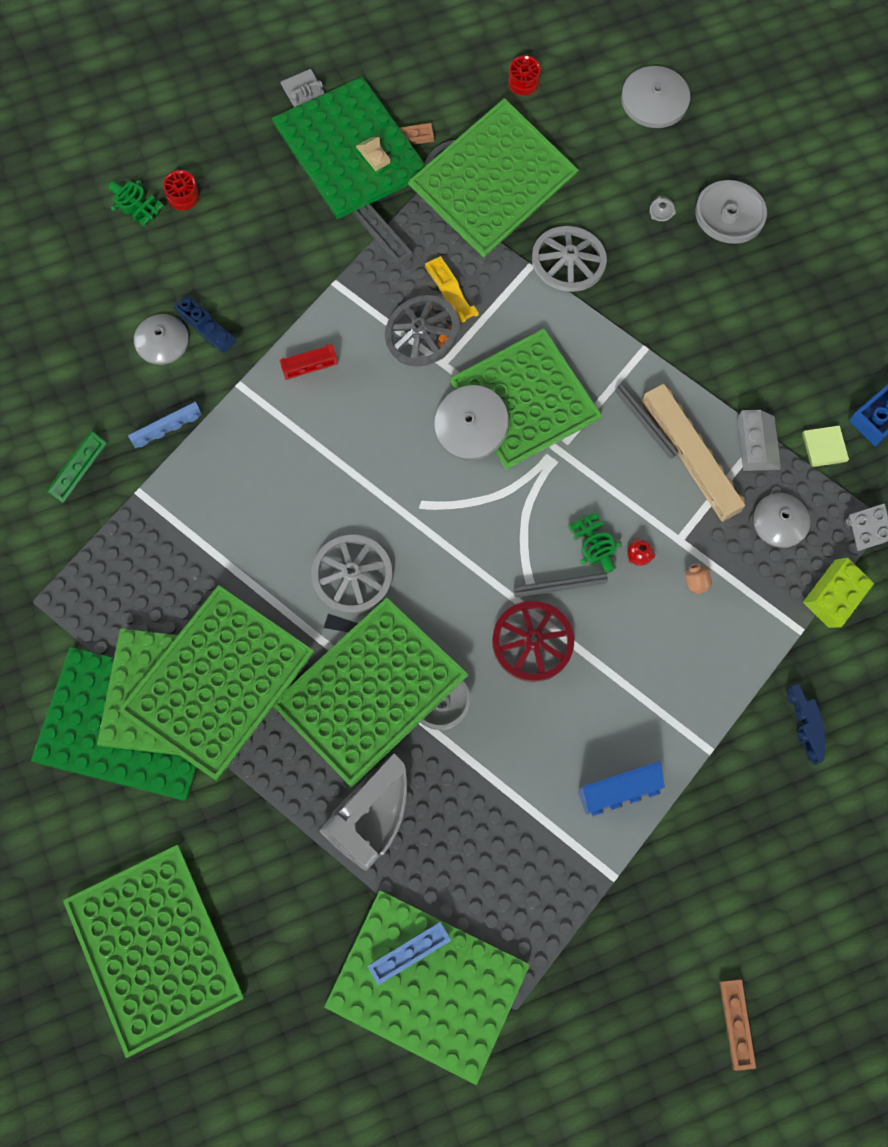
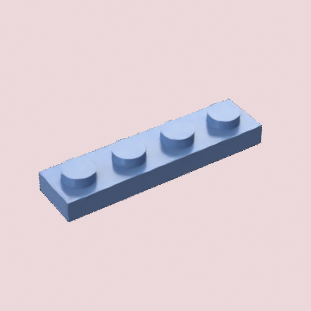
M196 402L128 436L135 448L143 447L149 441L155 438L159 439L165 433L177 430L187 422L197 420L201 416V412Z
M439 922L370 964L368 968L377 985L447 944L451 939L442 923Z

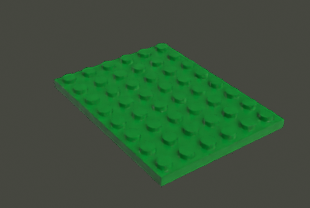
M363 77L272 117L273 124L337 219L408 186L409 180L426 166ZM372 137L380 138V147L390 158V164L377 171L374 170L356 147Z
M70 647L31 761L187 802L197 767L182 756L97 745L114 658Z

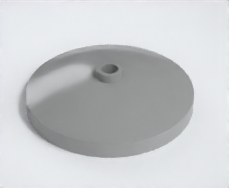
M648 66L636 70L627 78L623 86L621 100L625 112L632 120L646 127L663 128L677 123L685 115L690 103V91L685 80L675 71L661 66Z
M723 180L707 186L701 192L696 204L695 214L700 227L709 236L721 242L735 244L749 241L760 233L767 218V208L761 195L749 185L733 180Z
M478 385L464 386L451 392L441 402L435 416V431L438 440L449 453L461 459L475 460L490 455L503 443L509 429V414L502 399L494 391Z

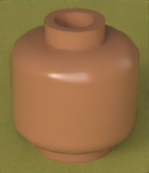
M693 564L685 572V580L690 591L701 594L709 590V587L712 585V578L708 567Z

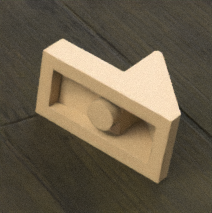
M379 137L369 138L356 146L375 171L390 164L389 156L380 147Z

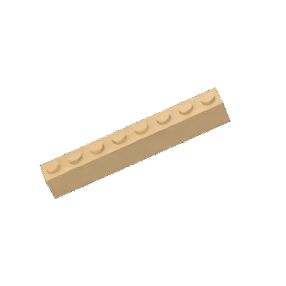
M662 384L645 393L642 402L662 432L678 450L677 455L720 520L724 522L740 513L745 507L743 497L737 494L733 482L727 479L723 467L719 463L717 464L712 451L705 446L702 436L695 431L692 421L685 416L682 406L673 398L672 391L665 384Z

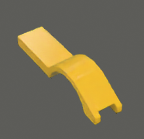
M441 256L425 263V268L442 292L444 299L453 306L462 323L470 317L479 315L475 306L471 307L466 302L459 288L458 281Z

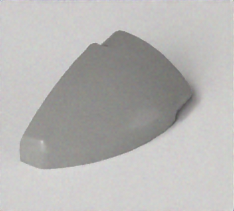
M395 754L387 757L334 810L332 817L319 830L334 847L365 871L387 851L402 822L407 797V779L404 763Z

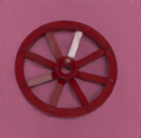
M526 601L513 605L500 616L493 631L492 647L498 663L508 674L522 681L540 682L553 678L567 666L574 650V634L568 619L557 608L540 601ZM528 609L546 612L537 629L533 628ZM521 611L528 632L506 621L512 615ZM551 616H554L564 629L551 633H541ZM502 627L524 638L502 646L499 644ZM566 636L567 648L565 655L545 643L544 640ZM536 637L537 641L531 642L530 638ZM525 645L526 648L515 667L511 666L504 658L502 652ZM540 647L560 660L557 666L547 672L544 669ZM530 651H534L539 674L519 671Z

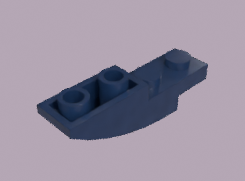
M188 295L174 306L175 310L213 348L216 347L222 353H225L237 342L235 337L215 322L210 314Z
M799 684L786 690L787 698L796 709L795 714L798 721L803 724V726L797 729L798 739L802 744L804 743L807 749L806 755L815 766L824 761L825 731L823 721L815 699L807 702Z

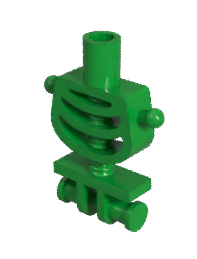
M115 180L109 184V190L116 194L113 197L115 205L111 206L112 211H116L119 208L124 214L134 213V220L136 222L139 221L142 226L146 227L149 221L152 222L154 220L152 215L158 216L159 211L164 208V205L160 201L156 202L155 197L152 195L145 201L146 196L143 188L140 186L142 184L140 180H137L136 184L128 181L124 187Z
M596 511L589 516L584 515V520L582 521L578 518L576 522L568 524L571 533L580 529L579 532L574 534V540L585 535L588 537L581 549L584 559L580 561L581 564L584 565L588 561L592 566L600 562L606 574L616 569L611 556L615 555L616 547H621L622 543L620 541L614 543L612 536L608 533H594V531L602 528L604 524L602 520L595 524L592 523L599 520ZM591 543L592 546L587 551L586 546Z

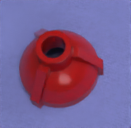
M636 538L627 549L629 562L637 566L647 565L655 558L652 545L640 538ZM643 546L646 550L641 551L639 547Z

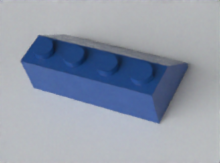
M658 761L582 786L578 794L586 815L592 814V817L604 813L603 809L610 807L611 810L623 807L622 803L630 801V804L641 801L642 796L649 795V798L661 794L660 790L665 788L661 763Z

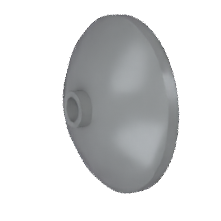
M157 314L148 317L141 322L134 334V345L140 357L156 365H164L176 361L184 354L189 343V334L183 322L168 314Z
M775 493L766 496L758 503L753 513V525L759 537L769 545L788 548L797 545L805 538L810 528V515L805 505L796 497L785 493ZM782 514H786L788 518H784Z
M463 681L441 702L446 703L445 707L441 708L438 705L420 723L434 730L450 729L461 723L467 716L471 706V695L466 683Z

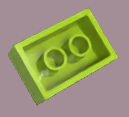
M849 558L836 559L803 603L827 627H842L874 583Z

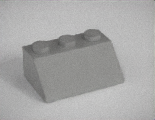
M742 410L737 418L743 471L780 470L781 464L775 417L762 410Z

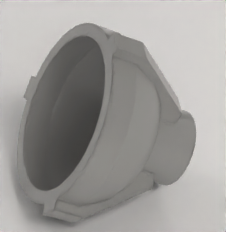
M658 196L650 205V214L653 220L667 221L676 213L674 203L669 198Z

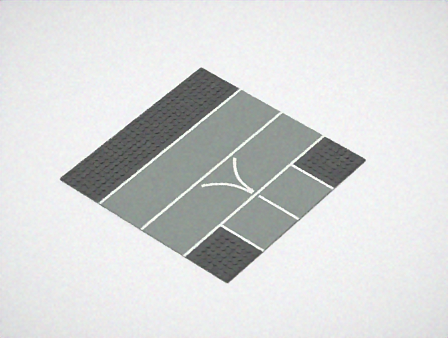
M417 193L388 223V226L410 249L413 257L398 266L379 243L373 239L44 588L33 602L90 652L114 658L120 628L179 635L219 585L314 650V654L289 685L290 687L348 633L323 628L328 614L359 623L377 607L375 606L362 613L346 614L335 611L325 605L317 596L311 578L312 564L317 553L326 543L344 535H361L377 542L386 551L392 566V583L385 598H388L468 673V677L464 680L471 695V706L467 716L461 723L446 730L430 729L419 723L351 788L273 707L227 768L376 894L381 890L530 964L511 1007L517 1010L816 616L803 603L808 594L834 560L849 558L855 564L866 550L857 551L852 527L847 526L846 519H848L849 514L870 507L779 442L780 470L743 471L737 424L739 413L569 291L558 290L547 285L538 277L533 265L504 244L500 243L483 258ZM441 256L458 281L459 288L466 302L471 307L475 306L479 315L470 317L463 323L459 320L460 332L452 350L441 360L427 366H408L396 360L388 350L385 342L386 325L392 313L409 299L423 295H433L444 299L442 292L425 268V263ZM426 304L411 309L417 318H420ZM433 304L427 319L446 310ZM404 313L396 324H411L412 320L407 313ZM451 316L433 323L431 326L447 329L450 325L452 326ZM542 329H545L602 415V418L508 470H505L495 452L475 460L461 459L452 455L442 446L435 431V416L438 407L444 398L455 390L450 383L451 377ZM410 330L394 331V345ZM430 332L429 336L439 350L438 337L441 334ZM414 336L398 351L399 353L411 357ZM425 339L420 340L417 358L426 357L434 353ZM326 344L333 345L338 365L285 380L279 359L283 357L286 359L325 347ZM623 384L657 426L658 424L642 402L645 393L662 384H665L672 391L673 398L682 406L683 413L692 421L693 428L702 436L703 443L712 451L717 464L719 463L723 467L727 479L733 482L737 494L743 497L745 507L740 513L724 522L720 520L679 456L676 455L670 459L616 394L615 390L619 385ZM775 493H785L796 497L805 505L810 515V528L800 543L788 548H779L769 545L759 537L753 525V513L758 503L766 496ZM596 511L599 520L592 523L595 524L602 520L604 524L602 528L594 531V533H608L612 536L614 543L617 541L622 543L621 547H616L615 555L611 556L616 569L607 573L608 582L606 584L523 597L514 596V586L606 573L600 562L592 566L588 561L584 565L580 562L581 559H584L581 549L588 537L585 535L574 540V534L579 532L580 529L571 533L568 524L576 522L578 518L581 521L584 520V515L589 516ZM782 514L784 518H788L786 514ZM636 538L648 541L654 549L655 558L647 565L637 566L629 562L627 549ZM358 543L346 544L351 562L355 561L365 545ZM591 543L586 546L587 551L592 546ZM341 546L335 547L325 556L344 565L346 564ZM643 546L639 547L641 551L646 550ZM370 548L359 566L383 561ZM321 562L319 580L339 573L341 570ZM700 564L709 568L712 585L707 592L696 594L688 589L685 572L691 565ZM385 568L361 573L383 586ZM353 569L348 571V574L355 573ZM344 578L321 586L324 593L330 599H334ZM360 580L357 581L364 603L378 594L379 591ZM352 583L348 584L339 604L358 605ZM540 601L550 604L565 615L572 627L574 650L567 666L551 679L540 682L519 680L508 674L500 666L494 655L492 636L498 619L507 609L521 602ZM528 609L533 628L537 629L546 612ZM521 611L515 613L506 621L528 632ZM551 616L541 633H551L564 629L560 622L554 616ZM502 627L499 644L502 646L524 638ZM566 636L544 640L545 643L565 655L567 648ZM536 637L530 638L531 642L537 641ZM525 645L502 652L506 661L515 667L526 647ZM540 647L544 669L547 672L557 666L560 660ZM530 651L519 671L539 674L534 651ZM441 703L439 707H445L446 703ZM395 754L404 763L406 768L407 797L402 822L387 851L365 871L334 847L319 830L332 817L334 810L387 757ZM660 761L665 788L660 790L661 794L649 798V795L642 796L641 801L630 804V801L622 803L623 807L611 810L610 807L603 809L604 813L592 817V814L586 815L578 794L582 786Z

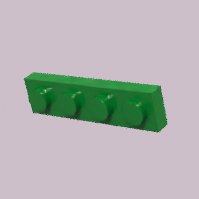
M90 431L46 492L63 503L107 443Z

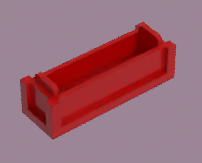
M326 344L325 347L286 359L284 357L279 359L285 380L338 365L337 356L332 344Z

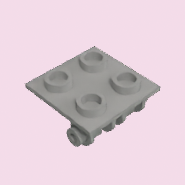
M311 69L280 82L294 107L325 94L322 89V82L317 81Z
M885 503L849 514L846 524L852 527L857 551L888 541V516Z

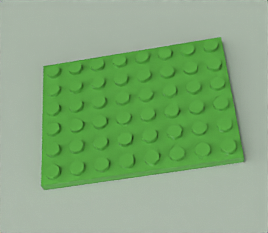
M504 98L412 177L408 185L485 258L571 180L579 170Z
M218 585L118 711L212 779L218 781L314 654V650Z
M385 598L283 693L274 705V708L352 788L468 677V673L388 598Z
M179 845L63 900L126 1058L244 999V995Z
M380 890L324 1008L477 1085L530 964ZM439 922L442 923L451 939L450 942L377 985L368 968L370 964Z

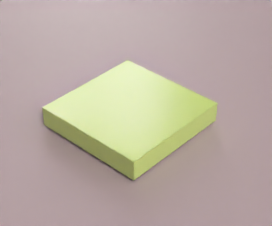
M840 426L803 431L802 435L812 467L842 463L849 460Z

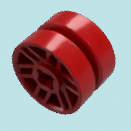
M519 56L511 62L508 84L515 94L527 96L537 90L541 67L536 59L530 56Z
M177 170L168 174L164 179V191L169 204L174 209L189 210L197 204L199 192L192 174L184 170Z

